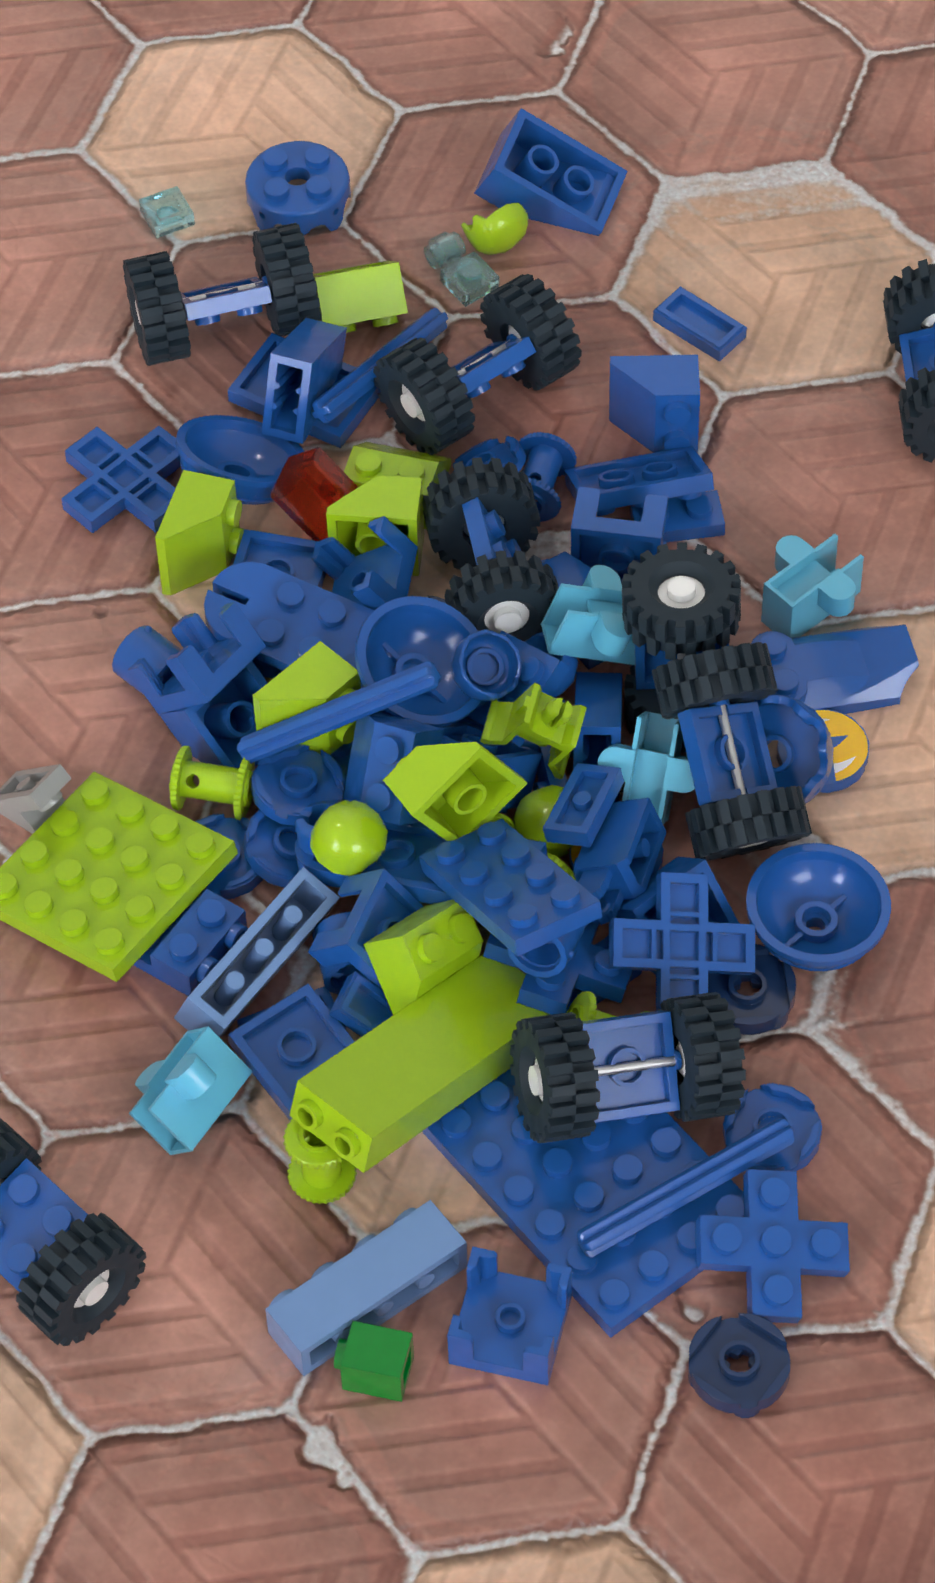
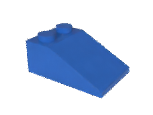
M521 108L501 132L474 194L498 208L506 204L520 203L526 210L528 219L599 236L603 231L628 171Z

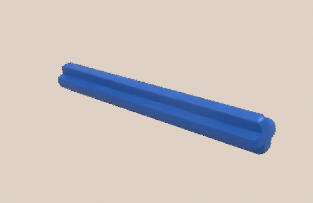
M431 308L313 401L312 406L314 410L311 414L314 419L319 418L323 423H329L375 386L374 378L377 377L373 373L377 360L414 338L426 339L428 344L447 329L446 321L448 320V315L446 312L441 313L437 308Z
M426 661L246 735L237 744V751L242 759L245 757V760L250 761V763L256 762L436 689L441 681L440 672L437 671L433 662Z
M777 1118L583 1227L577 1232V1242L586 1256L594 1257L793 1144L795 1133L786 1119Z

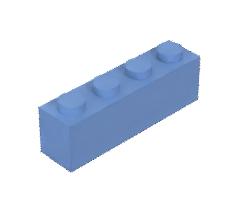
M303 867L187 997L174 1019L188 1031L209 1026L221 1038L308 939L315 926L326 918L340 897Z
M431 1200L417 1209L409 1208L395 1219L393 1225L378 1235L372 1234L364 1237L355 1245L352 1252L337 1262H327L320 1266L314 1272L311 1279L296 1289H287L279 1293L272 1300L269 1307L265 1309L268 1333L299 1372L305 1376L335 1356L339 1339H348L353 1321L380 1326L465 1269L468 1264L467 1242Z

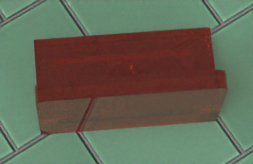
M320 447L288 457L270 496L312 540L321 541L328 538L327 507L358 488V486Z

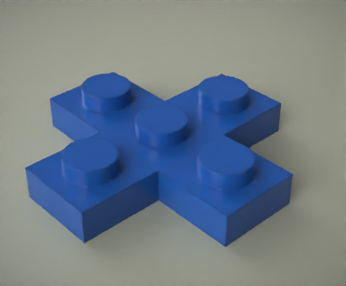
M98 426L65 450L66 462L84 475L87 480L61 498L63 510L91 533L97 531L124 509L128 510L154 532H157L176 489L165 478L181 467L180 454L175 444L176 438L161 426H157L131 447L125 449Z
M661 872L656 875V920L613 918L609 921V969L656 971L657 1011L661 1009V1002L667 1000V998L708 993V973L751 975L755 973V924L708 922V874Z
M591 922L585 925L584 933L574 950V956L569 959L566 967L558 975L542 978L526 973L516 1003L551 1015L565 1013L575 988L621 1003L633 970L609 969V949L592 944L599 924ZM490 934L483 957L518 968L509 957L507 947L493 934Z
M747 1169L743 1175L744 1217L699 1215L695 1221L697 1270L746 1272L747 1313L760 1316L769 1322L797 1324L802 1319L801 1275L845 1277L850 1272L848 1223L799 1220L797 1172Z

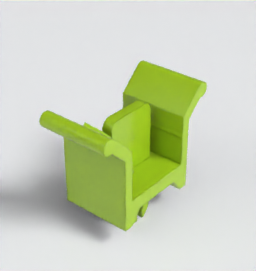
M534 683L514 702L491 701L480 742L488 745H506L517 735L541 747L550 745L548 766L555 778L563 779L570 752L577 745L587 707L583 705L572 706L569 701L564 703L562 702L563 698H554L542 692L541 686Z

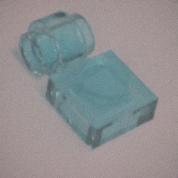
M444 231L429 239L428 245L424 247V255L430 266L434 269L443 268L440 270V281L465 307L499 288V276L475 251L462 257L466 253V247L462 238L454 231L451 233Z

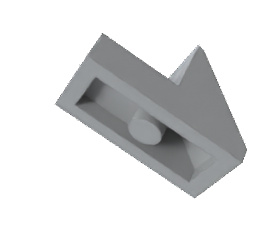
M61 764L16 771L0 788V814L33 834L65 801L60 790L71 779L70 775Z

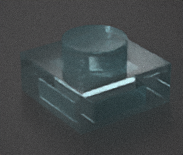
M178 186L139 199L140 211L156 239L195 225L194 213Z

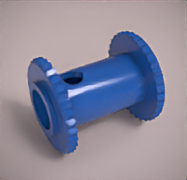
M535 432L525 435L519 442L526 453L523 471L532 485L534 497L537 500L536 504L540 522L553 519L560 512V497H558V493L553 488L557 477L565 476L564 469L575 467L577 457L570 444L562 438L550 433Z

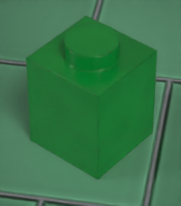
M353 1321L348 1339H339L334 1356V1368L340 1369L342 1390L402 1402L414 1360L413 1333Z

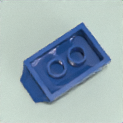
M906 624L874 626L790 638L786 634L777 631H767L757 635L751 643L762 642V644L766 643L768 646L778 691L773 695L788 696L800 700L814 710H836L843 714L900 704L901 694L908 679L919 667V661Z

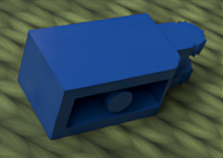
M650 798L613 802L591 847L582 846L578 857L574 861L573 870L576 881L600 900L603 917L593 921V924L596 923L602 926L618 915L617 911L620 910L623 900L635 899L646 891L667 833Z

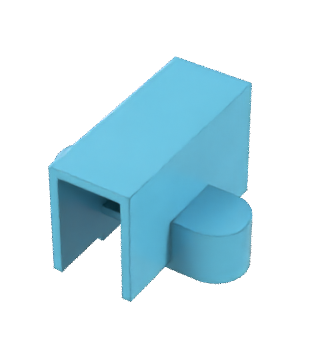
M833 534L815 549L798 536L782 537L777 542L775 551V569L778 573L766 581L763 586L761 622L772 631L784 633L790 638H797L804 635L829 615L836 617L848 615L854 608L855 596L861 591L864 556L860 554L843 568L835 569L838 535Z
M595 565L590 569L582 586L561 583L541 623L548 654L635 665L632 634L627 635L624 629L622 584L619 575L608 566Z
M645 711L637 717L632 746L613 744L602 751L598 758V765L621 768L625 782L622 801L650 798L662 824L669 820L673 793H688L695 789L688 757L680 755L683 736L679 719L662 718V714Z
M209 1026L189 1030L183 1035L165 1060L154 1062L138 1077L135 1086L143 1093V1096L129 1114L170 1155L192 1152L253 1071Z

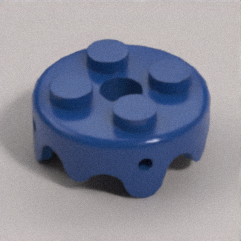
M309 141L281 143L260 153L252 161L246 173L247 204L250 206L260 230L273 228L276 224L287 225L297 223L304 236L310 230L320 225H325L330 231L338 229L341 225L346 201L348 198H351L350 176L345 162L332 149ZM294 179L307 181L302 185H291L288 183Z
M769 695L762 700H755L754 702L758 703L767 745L772 741L778 740L785 745L787 750L786 761L777 768L773 767L777 787L801 786L805 804L810 802L824 787L833 766L834 748L831 734L824 720L813 708L800 700L788 696Z

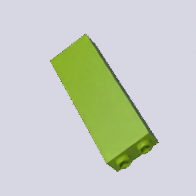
M482 954L299 1079L289 1116L297 1121L302 1128L310 1131L332 1148L341 1158L346 1159L361 1172L365 1173L510 1069V1064H513L510 1047L515 1044L512 1039L513 1030L517 1029L516 1023L524 1018L551 1014L516 1003L526 975L515 967L485 958Z

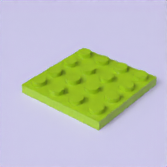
M93 772L0 867V920L118 982L238 854L233 840L99 773Z

